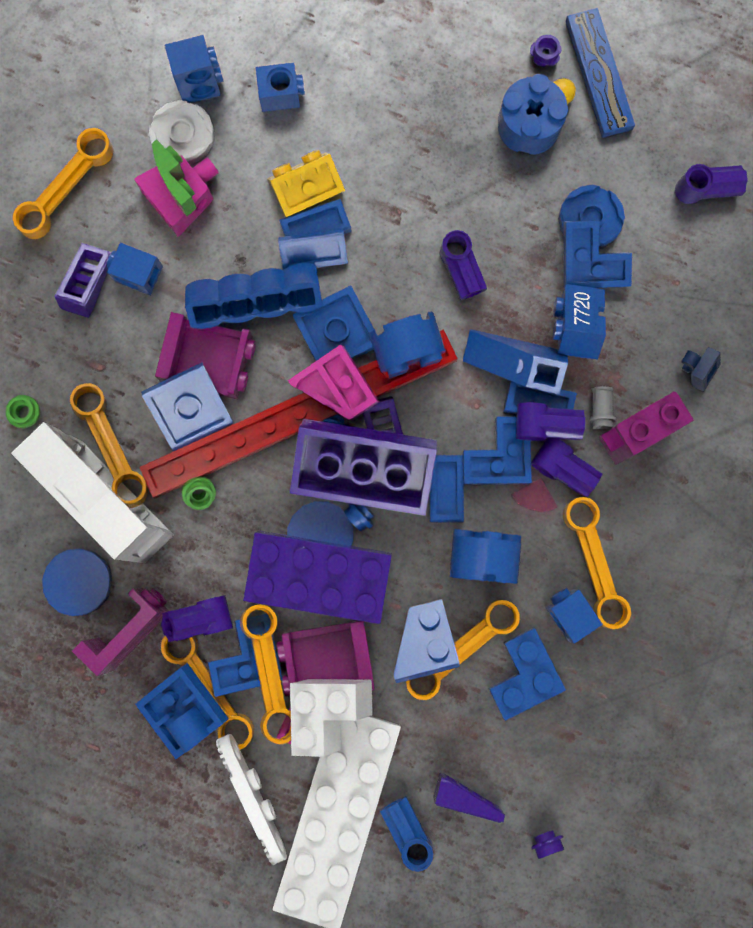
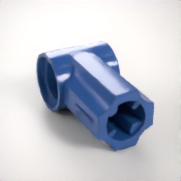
M407 796L382 808L380 813L402 854L403 863L408 869L419 872L430 866L433 860V845ZM416 843L422 844L428 853L423 859L415 860L408 853L409 847Z

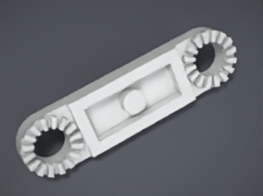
M227 734L217 739L218 752L220 754L223 753L220 755V758H225L222 762L228 772H231L230 780L258 839L262 841V846H266L264 852H267L266 856L269 858V862L275 865L286 860L285 847L273 821L276 819L275 811L270 800H263L259 789L262 786L254 768L249 770L232 734Z

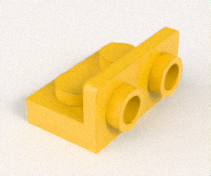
M318 149L302 156L303 163L291 167L290 163H286L272 170L274 176L267 178L273 188L285 217L345 191L330 153L321 154Z

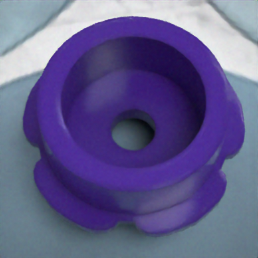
M542 35L531 45L530 54L534 57L533 61L538 66H553L560 60L559 54L562 48L556 37ZM547 50L549 53L544 54L543 51Z
M551 830L534 837L536 844L531 848L532 850L535 849L538 859L564 850L561 839L564 837L563 835L556 837L554 831Z

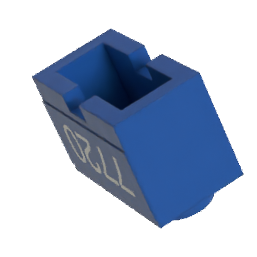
M565 284L562 297H556L553 309V317H558L553 328V340H558V354L598 360L606 337V319L604 316H599V312H604L605 310L604 289Z

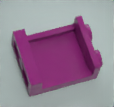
M171 312L155 377L162 382L203 362L220 396L238 400L239 392H244L247 386L249 374L244 371L247 359L252 360L254 357L256 341L252 340L253 336L248 329H242L241 332L218 326L206 329L190 327L189 320L183 314Z
M674 391L620 422L611 430L600 435L599 439L614 464L617 465L694 421L678 393Z
M132 588L128 592V595L141 609L108 645L100 638L81 641L72 650L96 676L114 671L162 621V613L169 610L164 606L167 600L154 588L151 590L147 588Z
M364 621L283 633L282 641L277 642L280 662L286 661L288 675L282 676L285 696H290V683L307 679L371 680L372 691L375 690Z

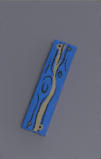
M598 8L568 15L565 22L602 138L633 130L635 127L634 119Z

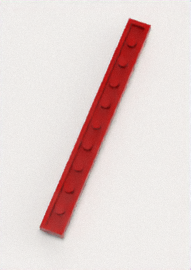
M444 329L440 331L446 352L441 354L442 359L439 363L421 368L420 362L410 365L407 373L393 378H389L388 372L381 373L377 360L358 368L377 398L457 362L458 358ZM302 393L139 468L152 497L156 499L184 486L192 478L204 477L298 434L299 426L303 419L323 421L340 414L313 399L308 394Z

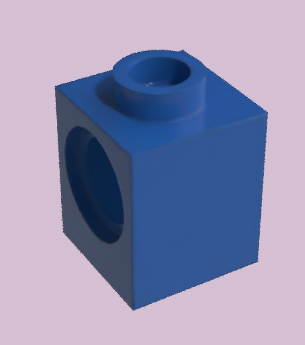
M294 62L255 67L262 112L300 108L299 95H305L303 75H296ZM279 84L288 85L285 90L279 91L274 89Z
M121 242L117 251H112L107 261V273L115 282L150 296L163 268V265L156 256Z
M564 588L550 598L552 604L546 607L570 643L575 644L603 625L580 590L569 591L568 588Z

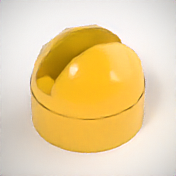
M566 78L554 81L553 83L562 90L567 104H569L575 96V84Z

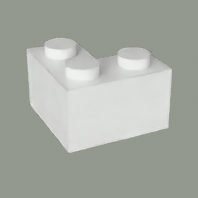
M307 679L290 683L292 756L325 757L340 751V721H358L372 716V681Z

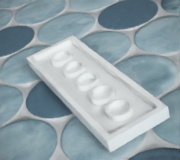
M373 716L358 721H340L341 750L319 758L273 911L326 928L341 927L401 725Z

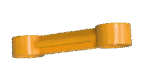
M88 128L81 132L76 143L78 152L35 202H23L16 207L13 213V223L24 236L30 239L44 237L51 228L50 215L92 166H103L111 160L114 152L113 145L104 131L98 128ZM102 139L106 142L105 148L100 154L89 156L85 153V147L91 140ZM38 211L42 214V221L38 227L32 230L23 229L22 221L28 213Z
M91 383L77 386L70 395V404L74 413L80 419L85 420L114 479L112 491L117 495L118 487L123 481L128 479L137 480L142 485L141 494L134 500H121L129 508L140 506L147 498L148 488L144 478L139 473L132 471L105 415L106 400L102 390ZM85 393H95L101 398V401L95 410L84 412L77 407L78 398Z
M579 497L570 501L565 506L563 520L571 530L576 531L597 596L593 611L602 622V627L619 629L628 623L631 617V608L626 599L617 595L596 530V524L600 518L599 507L592 499ZM576 503H584L592 511V521L586 527H579L571 520L570 511ZM608 599L617 600L623 609L621 619L614 624L607 623L600 613L602 604Z
M507 600L491 602L484 611V619L454 642L460 664L496 634H508L517 628L520 614L513 603ZM506 605L512 609L514 620L510 627L497 629L492 626L490 613L494 606ZM454 669L433 674L435 685L428 694L420 695L416 693L411 686L410 680L406 681L407 689L416 699H431L438 693L441 680Z
M258 604L247 608L243 612L240 626L243 633L252 640L266 711L260 723L261 732L269 741L275 744H285L291 741V726L289 732L280 739L272 737L267 729L268 719L274 713H284L291 720V711L286 709L272 634L277 627V617L270 607ZM262 610L268 614L271 625L265 634L255 635L248 630L246 626L247 618L252 611Z
M164 636L161 642V652L164 658L170 663L179 664L181 667L188 663L229 718L218 728V739L225 736V726L228 722L239 720L247 725L249 731L248 738L244 743L238 744L240 750L245 748L254 736V725L249 717L234 711L225 695L214 697L209 671L197 654L198 640L196 636L189 638L191 650L185 658H176L169 652V641Z

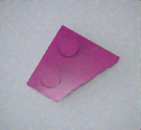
M339 345L288 380L289 384L293 387L298 388L349 420L355 419L379 403L376 395L343 345Z

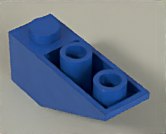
M470 329L463 362L528 388L560 394L568 366V356L558 354V349Z

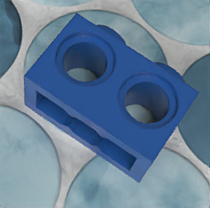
M204 35L165 44L171 72L183 101L194 103L221 96L218 83L224 82L214 46L207 48Z

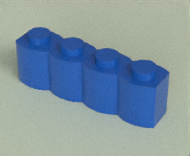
M311 263L294 264L284 270L276 268L263 269L251 276L247 274H232L223 277L219 281L201 279L189 283L185 288V308L190 327L197 329L212 328L223 321L227 323H243L256 316L273 318L281 316L288 311L309 312L323 305L317 268L315 264Z

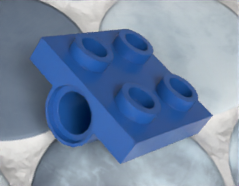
M188 663L179 668L135 704L175 759L188 752L229 719Z

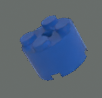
M543 74L526 77L512 84L503 97L498 116V132L505 145L513 151L528 152L529 155L540 154L551 148L561 132L568 113L564 93Z
M433 312L427 313L426 320H422L421 314H417L383 325L384 332L378 336L375 329L368 333L381 373L388 372L389 378L407 373L409 366L420 362L421 368L439 363L442 359L441 354L446 352Z
M454 529L450 577L517 584L521 554V535Z

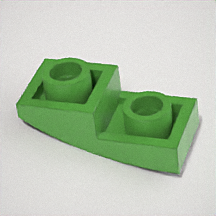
M156 139L152 143V148L160 175L178 207L188 216L197 208L192 199V196L195 194L194 191L182 179L185 176L180 166L183 160L170 145L165 148Z

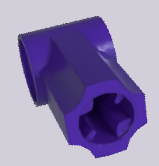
M704 164L692 165L678 180L675 186V193L677 198L685 204H694L700 199L742 196L746 192V184L748 182L747 171L743 169L742 165L709 168ZM690 180L696 182L699 186V189L693 187L690 183Z
M454 230L444 237L439 253L441 260L447 266L459 299L463 300L486 291L487 286L471 249L472 242L469 235L464 231ZM453 242L459 243L463 247L464 253L453 255L449 252L447 245Z
M542 403L517 404L516 439L527 441H543L546 438L582 440L586 419L584 410L548 408V405Z
M547 438L531 461L532 467L550 479L559 480L581 496L588 497L599 483L603 473L574 455L573 449L560 439Z
M226 595L199 601L193 606L162 613V631L169 642L191 638L199 634L205 636L233 629Z

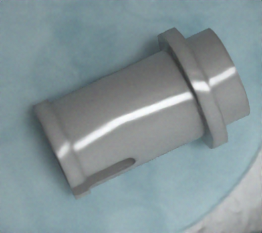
M608 386L592 388L593 416L589 418V422L593 423V429H612L613 423L616 422V417L613 416V388Z

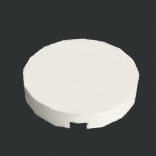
M183 100L167 103L157 110L149 128L151 143L157 139L165 148L170 145L189 164L197 163L209 153L214 142L215 132L210 116L201 106L187 103V101Z

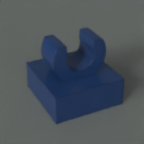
M708 347L701 357L695 352L687 351L681 363L684 364L682 369L691 374L692 387L703 392L705 391L721 365V352Z

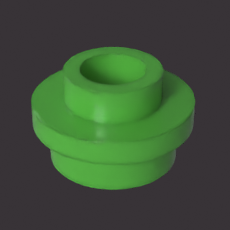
M18 395L12 398L6 406L7 420L15 427L29 428L39 419V404L30 396ZM28 407V415L21 418L19 415L20 409Z
M204 477L192 478L182 488L183 501L186 505L196 510H203L209 507L216 496L214 484ZM198 489L204 490L201 494L193 493L195 490Z

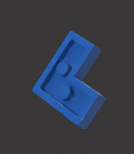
M598 220L565 221L564 287L565 284L592 288L629 287L632 284V253H599L600 221Z
M517 417L495 418L496 450L463 451L464 485L532 483L531 441L516 439Z
M268 614L247 618L246 626L252 634L262 635L270 628L271 622ZM240 620L234 621L241 655L207 662L214 697L260 686L252 640L243 633ZM272 634V639H273V644H274V649H275V654H276V659H277V664H278L280 679H281V681H282V674H281V670H280V665H279L278 655H277V651H276L274 636H273V634Z
M535 628L503 642L518 674L488 689L505 721L566 691Z

